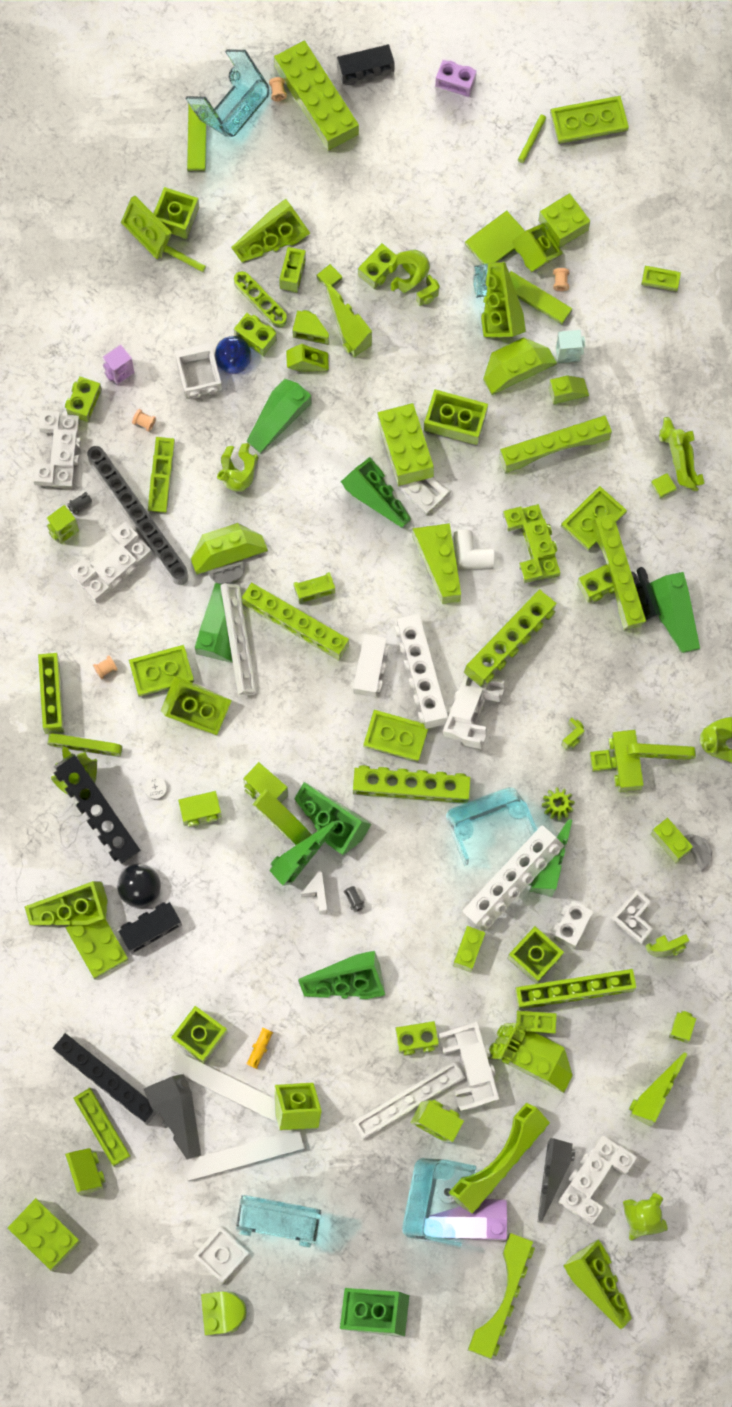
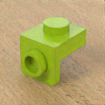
M430 274L426 276L428 287L416 293V301L419 306L431 303L439 295L440 285Z
M572 717L569 719L568 725L573 731L561 743L565 750L570 747L572 749L581 742L580 738L585 732L583 724Z

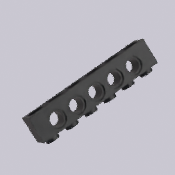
M72 753L53 766L56 770L53 774L59 782L63 781L67 786L65 791L69 797H74L77 800L76 807L81 814L85 813L88 816L87 823L91 829H97L100 834L97 836L103 846L108 845L111 850L108 853L114 862L118 860L122 864L141 851L75 754ZM71 773L78 774V780L75 783L69 782V775ZM88 789L89 796L81 799V790ZM99 805L100 812L96 815L91 814L92 806ZM104 821L111 822L109 830L104 831L102 829ZM118 836L121 837L122 843L119 846H114L113 839Z
M64 1033L52 1048L58 1055L144 1124L148 1125L156 1115L144 1095L68 1034Z

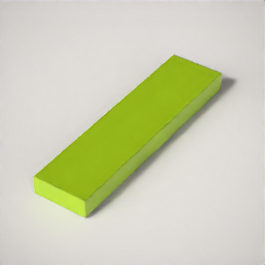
M188 103L187 171H206L207 103Z
M509 272L519 299L562 325L572 312L571 307L516 273Z
M88 1088L73 1097L112 1166L115 1167L131 1157L92 1089Z

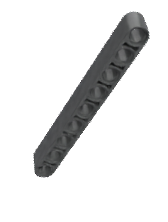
M99 446L89 448L87 456L90 465L137 532L151 549L171 580L177 585L185 584L188 580V571L180 557L104 450ZM96 454L101 455L99 459H92ZM105 469L111 470L108 474L102 473ZM119 483L121 484V487L115 489L113 488V485ZM125 498L132 499L130 503L123 502ZM137 512L142 513V516L139 518L133 517ZM147 527L153 528L149 533L143 531ZM156 542L163 543L161 547L154 546ZM168 556L174 558L171 562H165L164 559ZM178 571L184 572V575L182 577H176L175 573Z

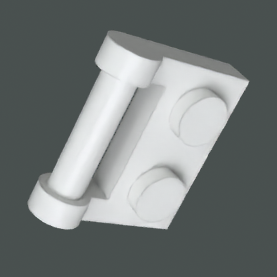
M434 477L425 480L440 493L437 497L420 481L403 485L400 490L426 515L451 492L447 487L444 488Z

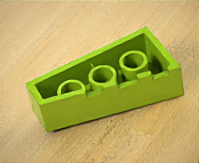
M450 523L412 528L413 540L418 547L420 556H422L441 603L461 602V589Z

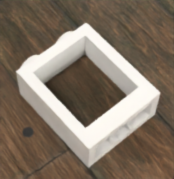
M211 343L175 351L186 398L195 399L203 394H216L222 390ZM209 358L215 382L188 388L183 364Z

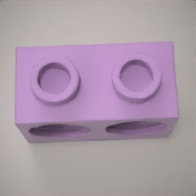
M442 60L436 76L435 87L469 97L476 80L477 70L470 66L458 65L454 61Z
M119 345L103 356L104 374L109 381L113 380L116 385L135 373L132 358L122 345Z

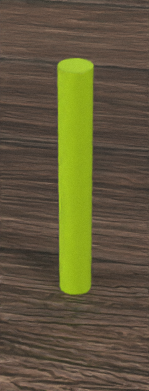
M541 114L518 158L520 163L525 162L546 120L545 115Z
M166 245L164 252L201 272L205 271V265Z

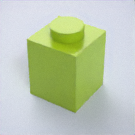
M686 1011L677 1012L669 1038L688 1043L697 1018L692 1017L693 1014Z

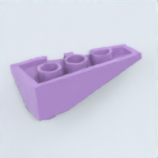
M485 1199L473 1214L460 1206L426 1216L425 1237L505 1241L507 1237V1202L500 1199Z

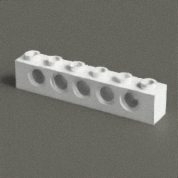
M415 614L398 618L397 626H394L396 637H400L402 642L399 643L401 654H405L406 660H404L406 672L409 671L411 675L408 680L410 688L415 690V695H413L415 706L420 708V712H418L420 724L424 723L425 729L445 725L448 716L420 615ZM408 635L415 636V638L412 640L407 639L406 637ZM413 652L420 653V655L417 657H414L411 654ZM418 669H423L425 672L423 674H418L415 671ZM423 686H427L430 689L428 691H422L420 688ZM433 704L435 707L428 709L425 705Z
M541 825L462 912L485 932L506 911L507 907L519 897L520 893L547 866L554 856L560 852L564 845Z

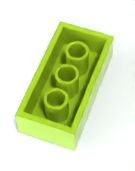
M410 403L377 412L378 425L397 485L402 486L434 477V465L414 404Z

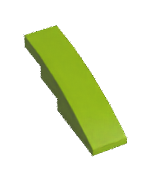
M156 437L148 511L167 513L175 438Z
M264 790L252 804L293 845L296 846L312 835L269 791Z

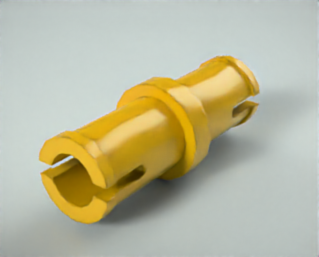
M265 1028L261 1029L256 1043L252 1045L253 1050L246 1062L247 1065L258 1069L264 1053L268 1051L266 1048L274 1032Z

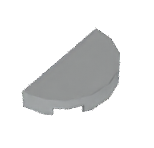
M244 561L207 571L208 575L215 583L234 584L243 576L245 570Z
M685 835L684 837L693 846L691 853L701 871L704 870L711 861V845L705 838L698 835Z

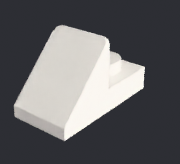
M318 872L303 890L301 897L317 896L314 898L315 909H319V914H327L322 872Z

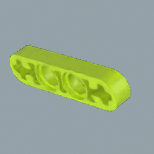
M244 271L237 272L234 275L235 287L274 327L281 328L287 323L285 311L248 273ZM239 278L242 280L245 278V283L248 285L247 288L243 282L239 283ZM256 289L259 291V295L251 297L249 292ZM264 302H269L272 306L270 309L265 310L261 305ZM274 310H275V314H276L278 317H281V316H282V321H280V320L275 321V320H276V319H275V315L273 314Z
M53 733L49 734L47 742L52 747H67L70 750L115 757L121 756L123 748L122 745L117 743Z
M642 743L627 745V755L629 757L675 760L696 758L695 747Z

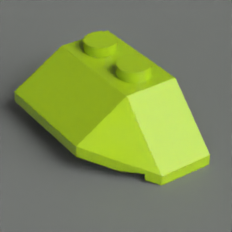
M523 337L491 353L483 381L491 395H494L557 365V362L548 347Z
M235 523L202 534L191 557V562L197 575L267 552L268 549L261 534L239 523Z
M525 1031L526 1034L522 1042H519L520 1046L509 1043L518 1049L517 1052L513 1051L516 1055L513 1061L509 1063V1066L562 1093L565 1092L573 1074L563 1046L535 1032Z

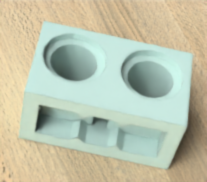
M581 330L558 332L555 346L557 362H580V357L584 354L583 347H585V337L581 336Z

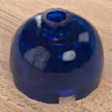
M239 336L224 337L215 348L216 364L226 373H240L251 362L249 344Z

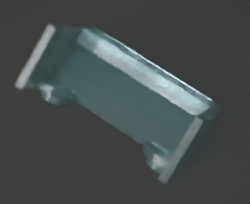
M227 49L225 53L234 65L229 71V81L233 87L219 104L213 108L208 99L202 96H187L185 99L200 121L226 137H234L268 98L270 87L246 50Z
M508 787L454 807L447 812L446 822L464 866L468 865L469 857L462 841L469 839L473 835L474 828L472 823L508 810L512 818H524L531 836L537 831L529 808L516 789Z
M421 1158L415 1163L402 1226L403 1234L407 1238L460 1249L461 1242L442 1239L443 1227L441 1223L429 1219L437 1179H451L455 1169L475 1173V1165L433 1158Z
M241 1195L236 1231L244 1236H251V1233H260L295 1240L302 1247L311 1248V1244L316 1247L322 1211L301 1205Z

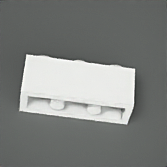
M364 634L354 682V694L376 697L377 692H381L382 681L379 679L380 674H384L386 666L383 658L388 656L389 651L386 638Z

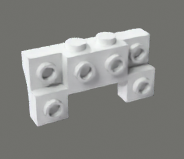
M41 411L39 430L43 433H53L50 464L35 463V485L73 490L75 466L79 465V455H76L77 448L80 449L81 438L78 437L79 416L60 415V412Z
M126 522L111 533L112 538L120 546L95 568H92L82 559L69 570L70 575L95 602L100 600L113 587L117 588L123 582L122 579L127 575H132L137 570V566L152 554L151 549Z
M465 674L459 691L455 693L454 704L448 710V719L443 729L444 738L463 741L464 746L482 749L488 732L486 727L476 725L485 700L501 701L506 689L505 681L493 678L489 684L485 682L480 687Z
M478 1023L468 1024L454 1030L439 1033L438 1036L443 1054L459 1050L469 1088L455 1091L459 1111L462 1112L499 1101L493 1079L496 1076L493 1065H489V1048L483 1044Z
M602 1136L590 1155L586 1153L579 1162L582 1164V1167L579 1171H573L568 1179L571 1183L557 1203L592 1225L604 1207L593 1201L591 1196L611 1166L626 1175L637 1157L623 1147H619L605 1136Z

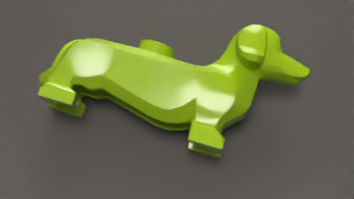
M664 417L662 429L659 431L658 436L661 442L669 443L677 481L685 488L698 491L699 488L697 486L705 483L703 474L697 475L694 469V449L690 444L691 441L695 440L693 431L685 432L682 429H675L672 420L669 417Z

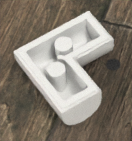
M458 530L454 532L457 570L494 568L493 549L474 550L473 532L471 530Z
M636 889L611 919L641 945L654 929L639 917L651 904V901Z

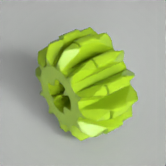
M558 787L555 788V793L552 790H548V796H543L545 802L542 803V807L547 808L544 814L551 813L550 819L552 820L555 815L558 821H561L562 815L568 818V812L572 813L574 810L571 806L575 804V801L570 800L572 794L565 795L566 789H563L562 793H560ZM560 801L561 805L556 807L555 804Z

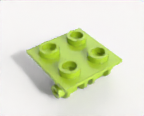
M504 1023V1025H501L497 1031L498 1037L495 1043L493 1042L489 1047L490 1057L488 1059H502L501 1062L509 1065L516 1055L513 1051H518L516 1047L509 1043L520 1046L519 1042H522L526 1029L518 1026L519 1023Z

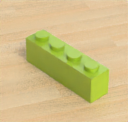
M57 653L38 654L43 730L45 734L64 733L60 659Z

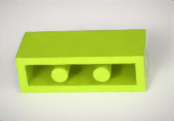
M636 730L612 732L611 738H608L609 749L613 750L614 756L611 757V765L616 770L614 785L618 787L619 792L642 790L644 786L640 757H629L627 755V745L637 743Z

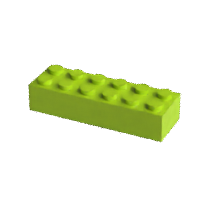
M305 40L274 56L276 71L281 78L285 79V85L327 151L359 135L358 122Z

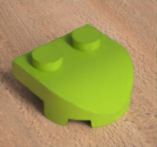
M685 934L668 942L666 936L663 935L656 939L654 945L649 943L645 948L654 957H666L670 954L677 956L687 948L689 938Z
M226 1291L201 1294L205 1336L232 1333L239 1329L242 1322L245 1321L247 1313L246 1305L242 1299L234 1292Z

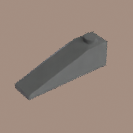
M184 1074L169 1077L144 1088L151 1108L155 1113L159 1112L164 1119L162 1124L165 1128H169L174 1134L173 1140L185 1158L188 1160L199 1157L201 1151L192 1092Z
M550 1138L547 1142L538 1223L543 1221L570 1162L575 1159L576 1149H572V1143L555 1138Z

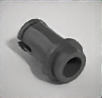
M84 492L76 499H70L67 507L71 513H78L79 509L91 503L92 500L88 493Z
M355 886L344 890V894L351 905V910L358 912L365 907V902L361 901Z

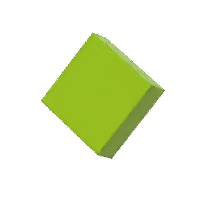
M331 264L316 275L317 279L325 287L328 283L333 287L342 280V275Z
M668 473L651 481V485L659 499L677 489Z
M609 750L590 752L592 772L612 769Z

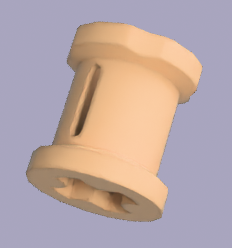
M275 77L269 80V85L272 88L271 99L274 101H282L287 98V93L284 91V78Z
M557 268L553 270V275H555L553 289L555 291L569 290L568 275L570 271L568 269Z
M138 409L133 417L132 424H138L150 432L156 422V417H151L143 413L141 409Z
M107 656V659L99 664H93L101 680L111 671L118 670L110 656Z

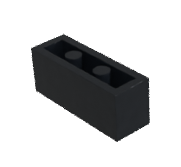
M389 44L337 57V67L342 84H352L358 80L372 79L374 76L389 75L395 69V62Z
M163 902L155 907L156 910L153 912H145L138 917L139 920L133 923L127 922L120 927L121 930L118 932L130 954L139 951L182 926V922L170 902L167 904Z

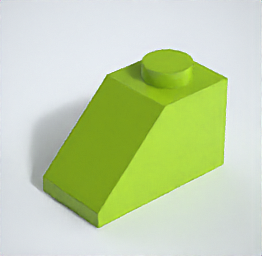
M297 310L292 329L293 338L329 345V333L316 314L308 310Z
M299 344L286 350L287 368L298 372L329 370L328 352L304 344Z
M567 375L553 378L549 381L548 389L553 404L589 397L584 378Z

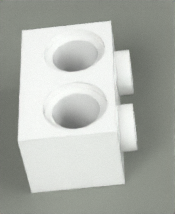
M574 901L571 902L570 906L566 904L561 913L564 916L562 922L557 921L552 931L555 933L553 939L575 949L593 911ZM573 911L579 912L581 918L574 920L570 913ZM570 929L572 936L565 937L562 934V930Z

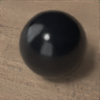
M145 864L128 866L121 872L117 881V891L120 898L127 905L136 908L152 904L159 896L161 890V882L157 872Z

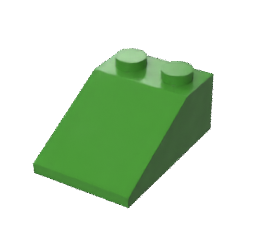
M345 1288L340 1329L405 1337L410 1295L398 1291Z

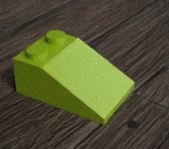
M175 676L160 711L168 718L217 735L232 700Z

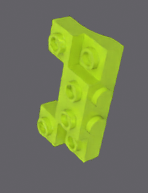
M539 504L525 508L520 506L503 511L502 515L506 520L508 532L522 528L531 560L519 563V569L524 577V584L536 580L559 577L561 572L555 557L557 546L555 541L551 540L552 530L550 524H546L545 518L543 519Z

